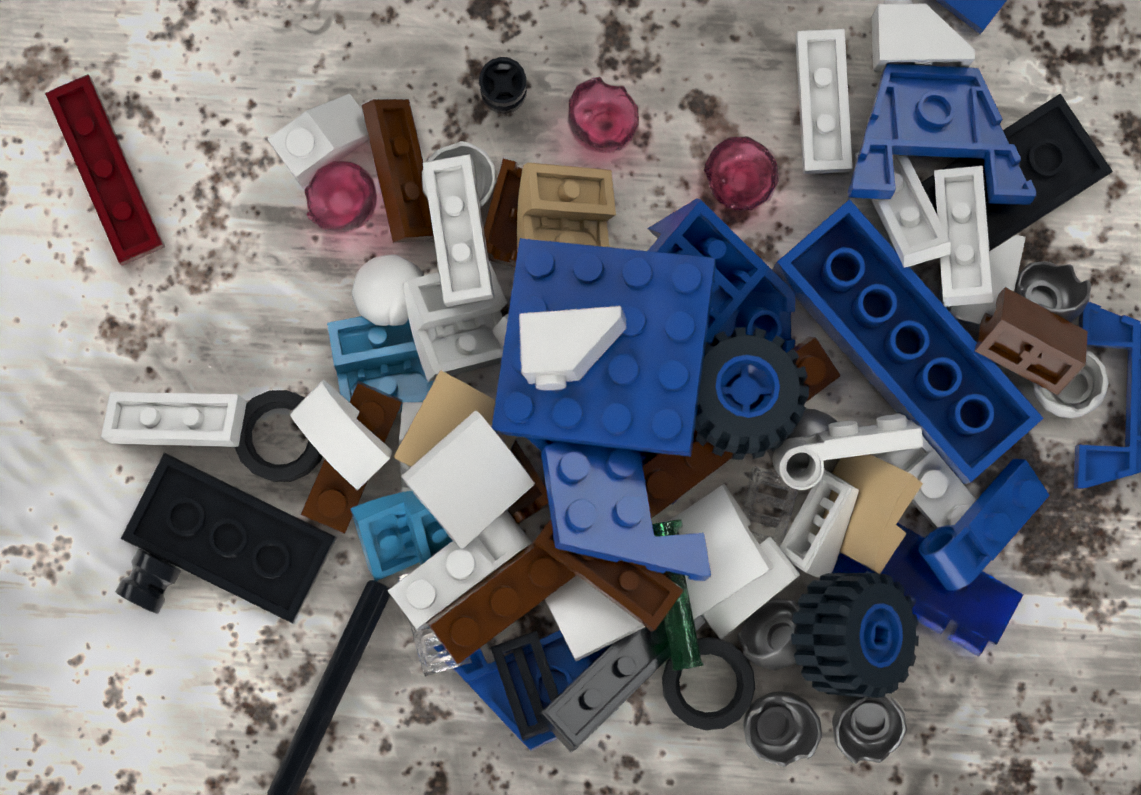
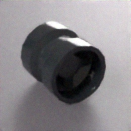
M498 57L486 63L479 76L480 93L484 104L490 110L500 114L514 112L523 105L527 97V78L523 67L509 57Z
M138 549L131 561L133 569L129 577L123 578L120 581L115 592L126 600L148 611L159 614L165 603L163 594L169 585L175 584L181 570L159 557Z

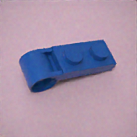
M1012 459L955 525H945L930 532L921 541L919 552L945 589L957 590L970 584L990 561L996 558L1050 495L1026 459Z

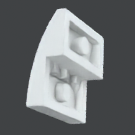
M490 260L489 265L495 297L493 299L447 307L443 300L439 272L407 279L403 283L413 339L428 382L435 380L440 370L453 376L501 363L503 346L494 336L492 330L503 318L500 310L507 302Z
M476 410L401 476L419 501L432 513L450 538L461 549L535 485L509 448Z
M725 484L653 531L656 537L704 533L711 577L706 581H695L688 579L687 575L670 571L662 573L684 590L677 600L690 621L695 620L774 568L749 530L748 526L751 523Z
M577 575L545 599L575 661L645 627Z

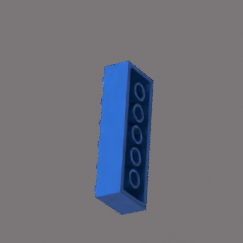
M850 199L774 265L772 270L795 292V298L895 412L906 415V419L912 420L922 428V436L963 484L972 482L1044 419L994 361L975 352L977 342L948 309L944 307L910 267H903L894 248Z

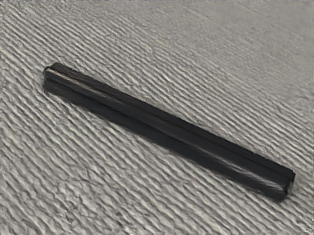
M375 580L367 582L269 787L267 795H296L390 598V593L388 592L390 588Z

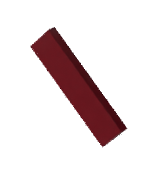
M87 74L46 92L45 95L119 264L124 266L165 248L162 237L90 75Z

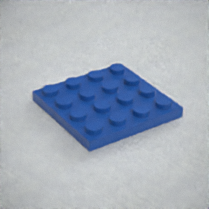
M520 238L492 421L493 430L500 435L691 457L716 269L715 258ZM621 306L626 317V329L579 381H566V387L558 390H540L536 388V384H529L521 368L519 314Z

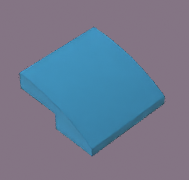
M362 316L327 323L340 394L348 402L351 400L358 381L402 399V402L424 401L435 380L427 381L415 346L409 318L405 325L397 326L375 325ZM402 404L398 413L402 412Z
M412 491L384 496L350 508L367 567L375 581L414 564L420 563L422 565L453 541L432 513L419 501Z

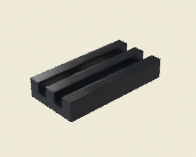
M537 631L490 647L523 741L532 739L539 734L543 735L551 732V730L537 716L543 710V706L522 647L531 644L550 702L559 695ZM513 651L537 720V724L528 726L504 656L505 653Z

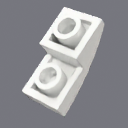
M323 379L292 410L290 416L318 452L358 490L390 459L393 451L357 420L360 411Z
M771 537L763 541L760 547L774 568L702 614L720 639L731 633L801 575Z

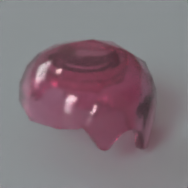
M593 77L577 85L569 98L567 124L573 138L581 146L599 153H614L631 143L639 127V109L630 94H627L624 86H613L605 83L601 77Z
M748 136L729 137L714 146L704 167L713 197L720 204H724L726 208L734 211H754L771 200L779 183V169L775 157L766 146Z
M333 161L318 169L309 185L304 189L308 208L306 216L317 226L328 232L349 233L364 227L372 218L377 204L375 183L370 173L361 166L349 161Z

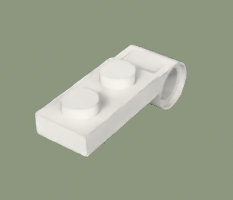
M924 437L922 448L871 454L913 474L923 483L912 502L934 529L945 525H955L976 501V498Z
M906 415L878 417L877 425L858 427L857 421L831 423L828 425L829 431L816 432V435L784 440L783 444L774 451L773 466L782 480L791 488L797 490L809 489L815 486L822 478L824 472L823 460L922 448V428L912 420L907 421ZM801 452L809 455V465L804 472L797 475L787 473V462L792 455Z
M506 510L463 549L452 541L395 584L388 592L414 627L420 631L428 625L427 621L532 544V541L508 510Z

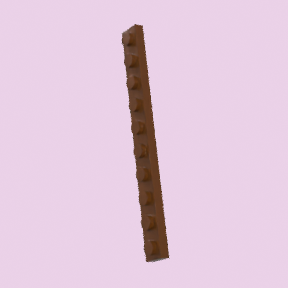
M808 336L792 348L799 355L796 366L798 368L805 366L808 377L804 382V386L809 387L807 401L841 376L816 337ZM694 429L691 457L653 452L642 461L651 519L729 461L733 453L724 451L722 457L712 453L715 446L709 442L702 446L696 440L698 432ZM532 543L426 623L454 662L459 664L574 578L576 574L535 543Z

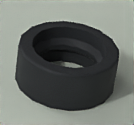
M269 390L253 397L246 404L239 446L234 448L240 462L253 474L273 482H292L308 475L321 462L323 456L309 440L301 456L288 464L275 465L265 461L257 454L253 445L252 431L256 421L264 413L278 408L293 410L305 397L288 390Z
M713 637L692 639L683 644L667 660L662 676L663 695L672 713L688 726L705 731L724 729L740 720L751 706L756 689L754 670L748 659L743 655V652L732 643ZM711 654L722 657L731 665L736 674L737 688L733 699L726 707L715 712H702L686 703L680 690V677L682 670L689 661L700 655Z

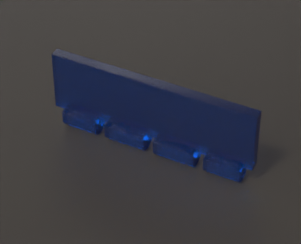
M897 522L896 525L907 534L880 574L891 576L893 582H899L905 588L904 596H910L915 599L912 612L917 615L918 623L941 635L950 620L957 624L954 626L949 640L977 657L982 654L988 642L997 645L1024 594L983 571L963 588L957 590L945 589L919 552V545L924 537ZM839 553L832 573H876Z

